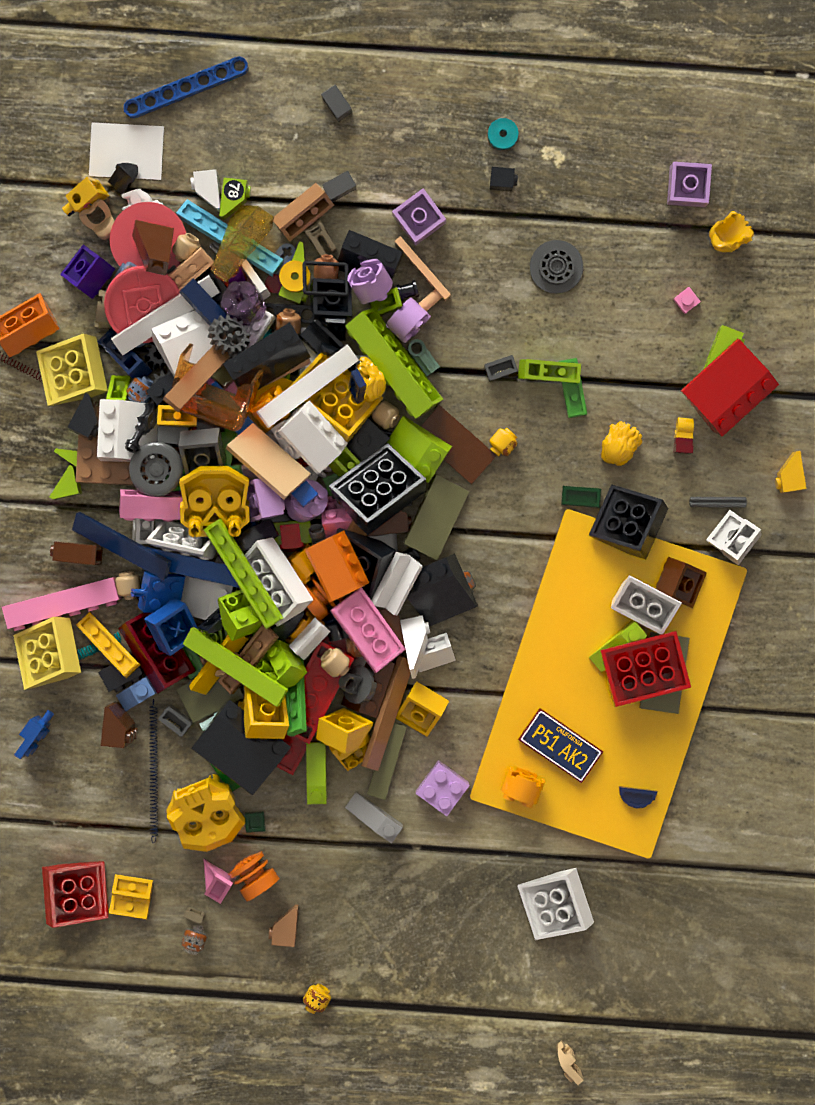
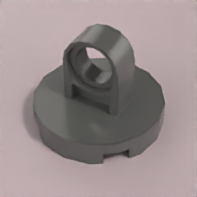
M360 665L351 668L344 676H341L338 682L339 687L343 689L345 698L349 702L358 705L365 701H370L377 687V683L374 682V672L370 668Z

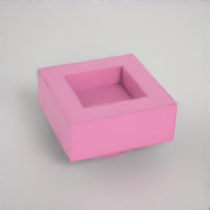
M690 287L673 299L684 314L701 302Z

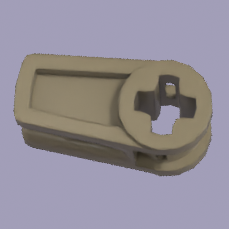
M319 218L314 224L304 230L320 256L326 253L318 241L319 237L324 239L327 248L331 252L337 251Z

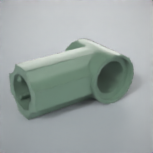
M414 339L408 344V353L426 377L440 367L422 340ZM414 343L421 346L422 350L418 354L413 353L411 350V346Z

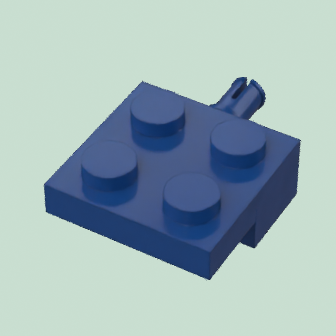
M144 571L141 589H131V596L139 597L138 607L144 613H154L175 598L181 601L185 576L181 574H168V577L163 580L148 571Z
M47 710L43 717L38 715L28 721L19 734L25 740L14 754L17 758L22 759L25 756L29 757L30 754H34L39 747L37 743L50 732L48 727L51 725L49 721L54 715L53 712Z

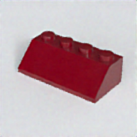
M143 612L125 622L118 630L157 694L196 670L182 648L171 656L159 650L144 620L152 613Z

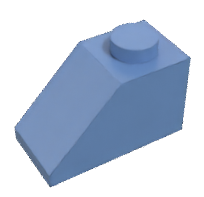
M146 676L117 694L116 697L124 710L128 711L157 692Z

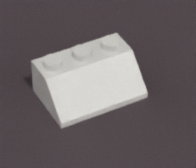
M310 400L296 408L278 431L316 474H319L335 460L348 444Z
M629 575L615 594L611 609L662 635L679 609L681 602Z

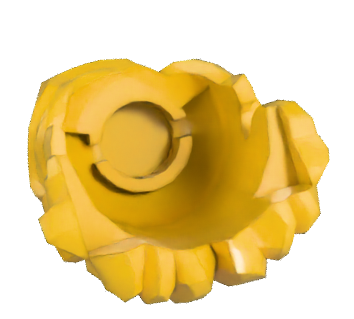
M732 211L724 220L717 221L709 231V237L715 250L719 252H733L742 244L752 241L754 232L751 226H747L749 222L745 221V216Z
M361 357L357 369L367 385L364 399L371 402L383 395L386 389V381L383 373L378 370V367L370 359Z
M619 421L616 425H610L609 433L605 440L602 441L601 458L604 462L622 466L633 457L634 452L643 443L642 435L639 434L636 427L633 426L630 429V424L626 425L622 421Z

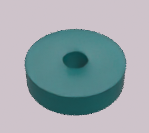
M499 118L489 126L488 140L494 148L508 150L517 142L519 132L512 120ZM501 131H504L507 135L505 137H501L499 133Z

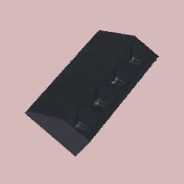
M289 322L223 363V365L246 398L311 358Z

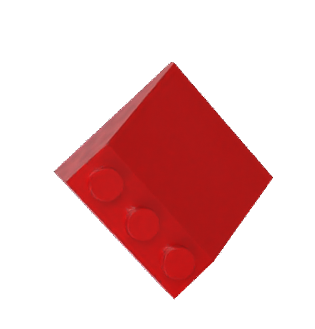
M104 861L42 867L47 925L55 928L109 918Z

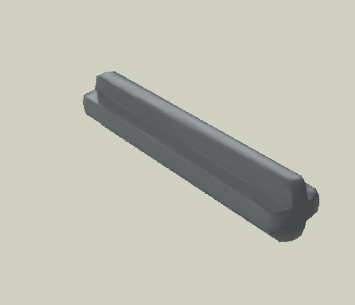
M690 497L689 505L690 507H746L747 499L746 497Z

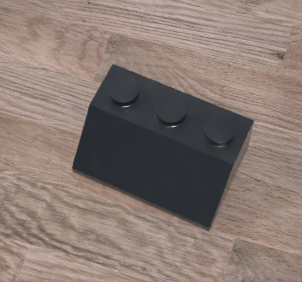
M349 230L337 261L348 264L349 274L352 269L356 268L357 270L360 268V263L370 259H377L384 265L393 280L403 252ZM339 266V270L345 273V268Z

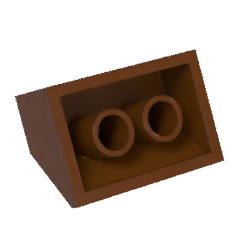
M366 662L364 667L371 669L369 664ZM389 662L380 671L374 673V682L377 683V687L370 701H365L358 705L349 702L344 696L341 705L377 718L395 662Z
M115 701L105 706L101 746L127 747L134 739H137L138 728H135L134 720L124 710L122 705Z

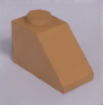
M294 905L274 922L273 928H269V939H272V945L295 947L299 905Z

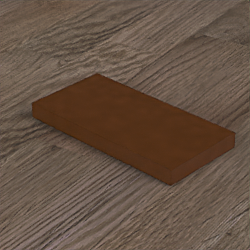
M440 405L421 425L422 428L452 446L444 461L470 484L478 478L497 456Z

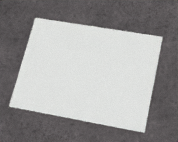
M92 123L89 176L111 177L116 170L117 164L132 163L138 166L136 179L161 180L164 126Z

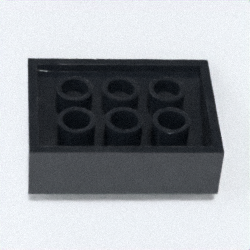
M386 443L329 485V489L355 524L369 535L425 493L426 478L392 446Z
M228 700L191 749L248 793L254 795L291 746L282 739L246 738L244 710L231 700Z

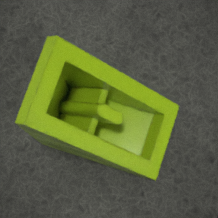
M398 288L390 289L385 300L370 302L371 308H375L380 316L396 312L402 307Z
M111 375L106 399L130 401L127 398L126 390L131 383V376Z
M68 466L49 498L57 500L82 494L80 483L75 482V466Z

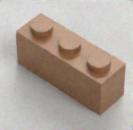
M315 183L271 220L290 242L331 209L334 204L324 190Z

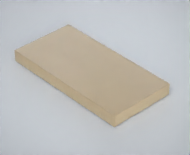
M254 423L226 447L233 456L283 500L311 475L310 472Z

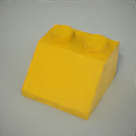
M416 681L398 710L396 719L427 737L441 718L449 700Z
M342 708L319 718L316 739L323 742L326 746L335 748L340 753L347 754L359 748L372 728L373 722L346 708Z

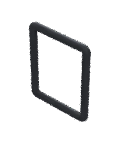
M303 262V293L305 295L343 297L349 295L347 263ZM306 265L344 267L345 293L307 291Z

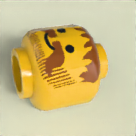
M500 428L489 440L492 446L490 450L498 457L501 454L508 456L518 445L516 440L518 437L508 428H505V430Z
M319 983L311 985L303 997V1002L306 1005L305 1009L312 1014L316 1012L322 1013L331 1000L330 990Z

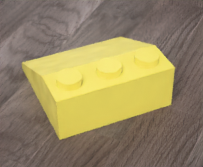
M81 334L36 351L48 406L82 400L85 393L89 394L90 397H94L108 392L98 342L95 336Z
M52 617L13 635L24 690L68 679L81 673L70 618Z

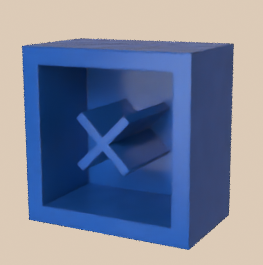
M176 598L144 619L159 650L169 656L185 646L183 642L192 627L198 629L186 603Z

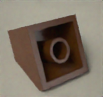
M668 557L655 589L680 601L681 604L693 608L707 572Z

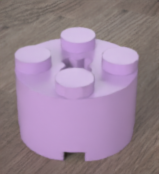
M366 260L360 263V268L351 270L348 275V282L361 304L376 300L383 301L387 298V293L391 289L393 282L384 265L379 260Z
M411 297L403 304V307L392 315L386 323V327L406 344L411 337H414L420 331L421 325H424L431 316Z
M307 479L306 481L318 493V496L304 508L291 494L284 500L287 514L297 522L313 520L327 506V490L314 480Z

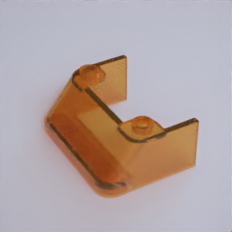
M191 343L180 355L172 388L195 365L189 362L193 349V344ZM259 370L251 385H240L236 394L205 383L180 411L231 431H238L244 425L256 398L263 371Z

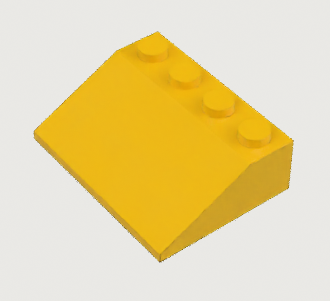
M320 353L289 387L327 360L329 356ZM345 370L296 407L298 408L310 400L347 443L383 400L381 396L371 402L364 399V401L356 403L349 390L351 376L349 370Z

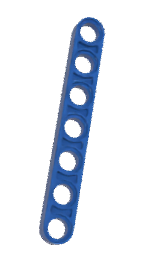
M234 57L129 99L124 104V112L130 118H138L241 77L247 73L248 63L243 57ZM236 62H243L245 68L242 71H236L234 69ZM221 68L227 71V75L224 78H219L216 75L217 71ZM201 76L209 77L207 85L199 84ZM183 83L191 84L189 92L181 91ZM166 90H172L174 93L173 97L169 100L163 97V93ZM148 97L156 99L154 106L149 107L146 105L145 101ZM131 104L138 106V111L134 114L128 112V106Z

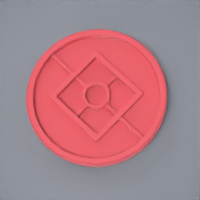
M140 202L129 206L118 215L110 232V248L119 266L127 262H132L137 266H144L132 237L135 220L174 228L168 269L174 265L178 267L181 262L175 259L172 247L179 235H185L186 230L181 219L174 211L159 203Z
M144 266L126 269L111 281L106 290L104 310L107 320L118 334L180 294V290L167 273L166 275L147 272ZM150 337L143 343L153 342L152 337Z

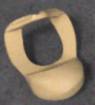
M97 199L93 202L91 208L84 209L79 213V218L100 239L108 240L110 239L114 219L108 205L103 200ZM98 206L105 213V219L101 223L93 224L86 214L92 213Z

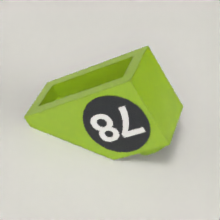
M223 179L219 214L221 219H227L246 204L247 198L251 196V186H248L247 180Z

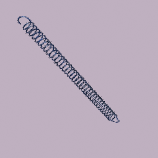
M153 699V706H154V699ZM150 706L149 708H156V707ZM157 708L154 709V710H157ZM149 710V711L158 713L157 711ZM151 713L149 715H155L156 713ZM155 715V717H157V715ZM149 717L150 719H156L155 717ZM157 719V720H158V719ZM153 720V721H149V722H154V721H157V720ZM154 722V723L157 724V722ZM150 724L149 726H156V724ZM156 726V727H154V728H157L158 726ZM149 728L158 731L157 729ZM152 731L149 733H155L156 731ZM155 733V735H157V733ZM150 735L151 737H157L155 735ZM157 737V738H158V737ZM153 738V739H149V740H154V739H157V738ZM154 740V741L158 742L157 740ZM150 742V744H156V742ZM156 744V745H154V746H157L158 744ZM149 746V747L157 748V747H154V746ZM157 748V749H158V748ZM152 749V750H149V751H155V750H157V749ZM155 751V753H157V751ZM150 753L151 755H157L155 753ZM157 755V756H158V755ZM154 756V757H157V756ZM149 757V758H154V757ZM155 758L156 760H158L157 758ZM151 760L150 762H156V760ZM156 762L155 764H157L158 762ZM149 764V765L157 766V765H154V764ZM157 766V767H158V766ZM152 767V768H149V769H155V768H157V767ZM156 769V771H158V769ZM150 771L151 773H157L155 771ZM157 773V774H158V773ZM157 774L149 775V776H155V775H157ZM155 776L156 778H158L157 776ZM151 778L150 780H156V778ZM157 780V781H158V780ZM155 781V782H157V781ZM150 782V783L157 784V783H155V782ZM157 784V785H158V784ZM153 785L150 787H156L157 785ZM156 787V789H158V787ZM150 789L152 791H157L156 789ZM157 791V792H158V791ZM157 792L149 793V794H155V793H157ZM155 794L156 796H158L157 794ZM151 796L150 798H157V797H156V796ZM157 798V799H158V798ZM155 799V800H157V799ZM150 800V801L157 802V801H155V800ZM157 802V803H158V802ZM153 803L150 805H156L157 803ZM156 805V807H158V805ZM150 807L153 809H157L156 807ZM157 809V810H158V809ZM157 810L149 811V812H155V811H157ZM156 812L158 814V812ZM152 814V815H150V816H157V815H156V814ZM158 816L155 817V818H158ZM150 818V819H155V818ZM155 819V820H157V819ZM157 820V821H158V820ZM153 821L150 823H156L157 821ZM156 823V825H158V823ZM150 825L153 827H157L156 825ZM157 827V828H158V827ZM157 828L150 829V830H156ZM156 830L158 832V830ZM152 832V833H150V834H157V833H156V832ZM158 834L155 835V836H158ZM152 836V837H155V836ZM151 837V840H152V837ZM155 837V841H156V837ZM152 841V843H153V841ZM154 841V843H155V841Z

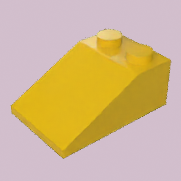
M244 685V727L246 738H285L289 728L285 697L280 706L276 707Z

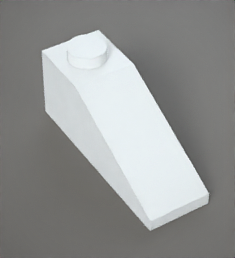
M423 615L400 620L412 679L417 676L428 643L427 634L430 633L428 622L424 623Z

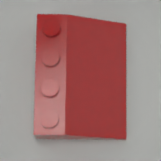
M737 338L689 382L681 392L710 429L723 437L768 396L779 383L759 359Z
M676 631L600 650L614 707L691 688Z

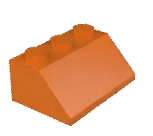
M41 293L0 316V345L9 357L21 353L22 350L37 344L41 339L59 330L57 321Z
M344 530L304 549L330 602L369 583Z

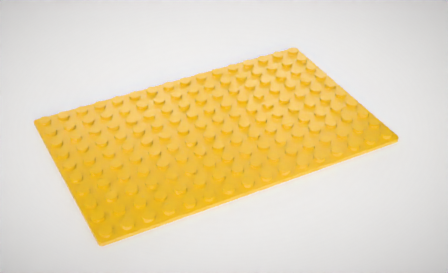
M567 509L564 512L470 793L471 800L649 859L652 857L747 574V569L657 538L645 560L590 537L589 533L596 518ZM668 557L707 572L693 608L681 604L663 633L676 631L678 636L690 638L686 669L691 688L682 690L679 714L641 709L640 701L614 707L605 670L601 672L589 657L632 621L627 616L611 609L612 600L621 584L630 575L656 588ZM636 622L641 627V629L647 634L646 638H650L651 632L657 633L649 629L648 627ZM539 708L603 751L582 783L518 740ZM509 767H513L514 771H516L517 767L531 771L538 775V780L541 781L542 778L545 780L537 804H533L532 808L523 806L522 802L518 800L509 801L503 797L504 793L501 791ZM619 786L656 790L658 792L651 804L644 808H633L622 800L619 794Z

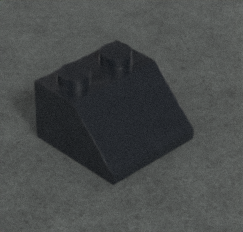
M313 278L310 291L345 293V280ZM350 284L349 295L346 297L310 295V307L313 316L352 318V288Z

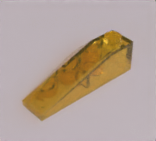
M241 205L229 220L211 272L227 282L271 231L274 217L259 206Z

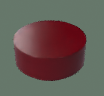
M274 274L273 277L269 275L266 278L265 287L269 292H280L282 284L278 274Z

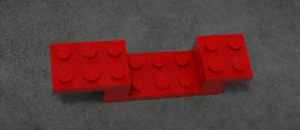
M327 635L318 644L305 668L307 671L304 676L307 731L295 736H289L286 733L285 738L282 740L291 748L276 766L291 775L296 771L306 752V743L310 744L317 731L319 718L326 714L339 689L338 682L341 676L332 677L321 667L322 655L330 648L332 650L337 648L349 658V668L355 659L351 654H347L346 638L338 641H329Z

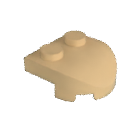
M561 1040L556 1046L560 1065L565 1072V1077L571 1083L574 1081L579 1085L584 1081L581 1069L574 1063L576 1059L573 1049Z

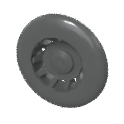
M551 240L540 245L533 253L530 261V273L536 285L542 290L555 294L564 293L574 288L580 281L583 274V260L579 251L572 244L562 240Z
M151 442L141 446L133 454L129 464V475L133 485L143 494L154 497L164 496L172 492L179 485L180 478L183 476V462L179 453L170 445L162 442Z

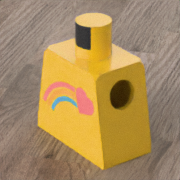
M86 177L66 195L69 203L62 207V209L70 217L75 212L80 213L84 209L91 208V205L97 199L105 200L110 195L99 180Z

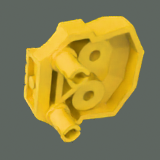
M199 466L180 478L179 484L183 499L180 502V523L189 529L188 532L191 537H208L203 529L218 519H222L230 536L237 537L241 534V529L250 522L249 501L246 499L249 486L248 477L229 466ZM201 497L203 501L199 502L196 499ZM227 497H232L233 500H232V501H227L226 498H227Z
M212 774L213 778L210 775L204 780L173 791L171 802L166 810L167 819L172 829L178 832L183 849L208 852L232 842L245 824V817L235 805V797L229 784L220 782V777L217 774Z

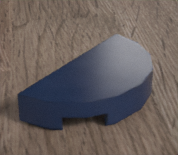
M619 786V794L622 800L633 808H644L651 804L658 792L656 790Z

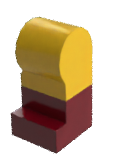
M677 418L673 453H693V418Z

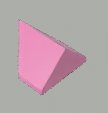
M203 859L205 895L221 904L236 878H230L227 872Z

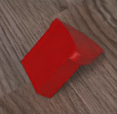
M299 523L280 525L282 542L280 549L285 552L300 550L304 545L301 542Z

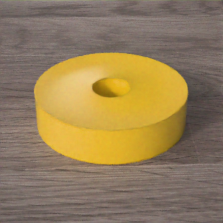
M289 261L281 268L279 278L286 290L290 292L303 291V262ZM306 266V278L308 287L311 280V274L308 267ZM294 273L299 275L296 280L292 279V274Z

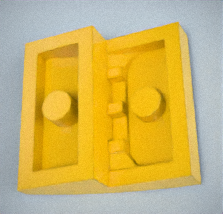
M115 874L109 914L147 920L153 880Z

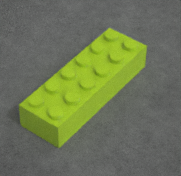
M372 308L362 311L345 325L349 336L358 342L361 352L368 355L374 365L378 367V370L383 373L386 384L393 388L396 398L405 404L408 414L412 417L414 416L415 419L426 414L444 399L395 334L386 327L387 324L376 309Z

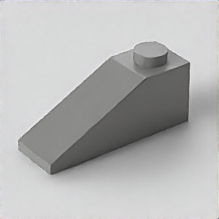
M355 792L345 807L391 844L403 828L402 823L358 792Z

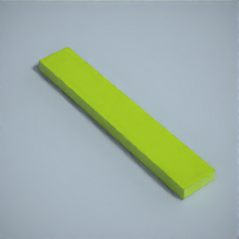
M222 519L216 520L203 529L264 627L268 629L282 620V614L238 544L230 536Z
M192 627L183 645L276 707L280 706L288 691L286 687L197 628Z

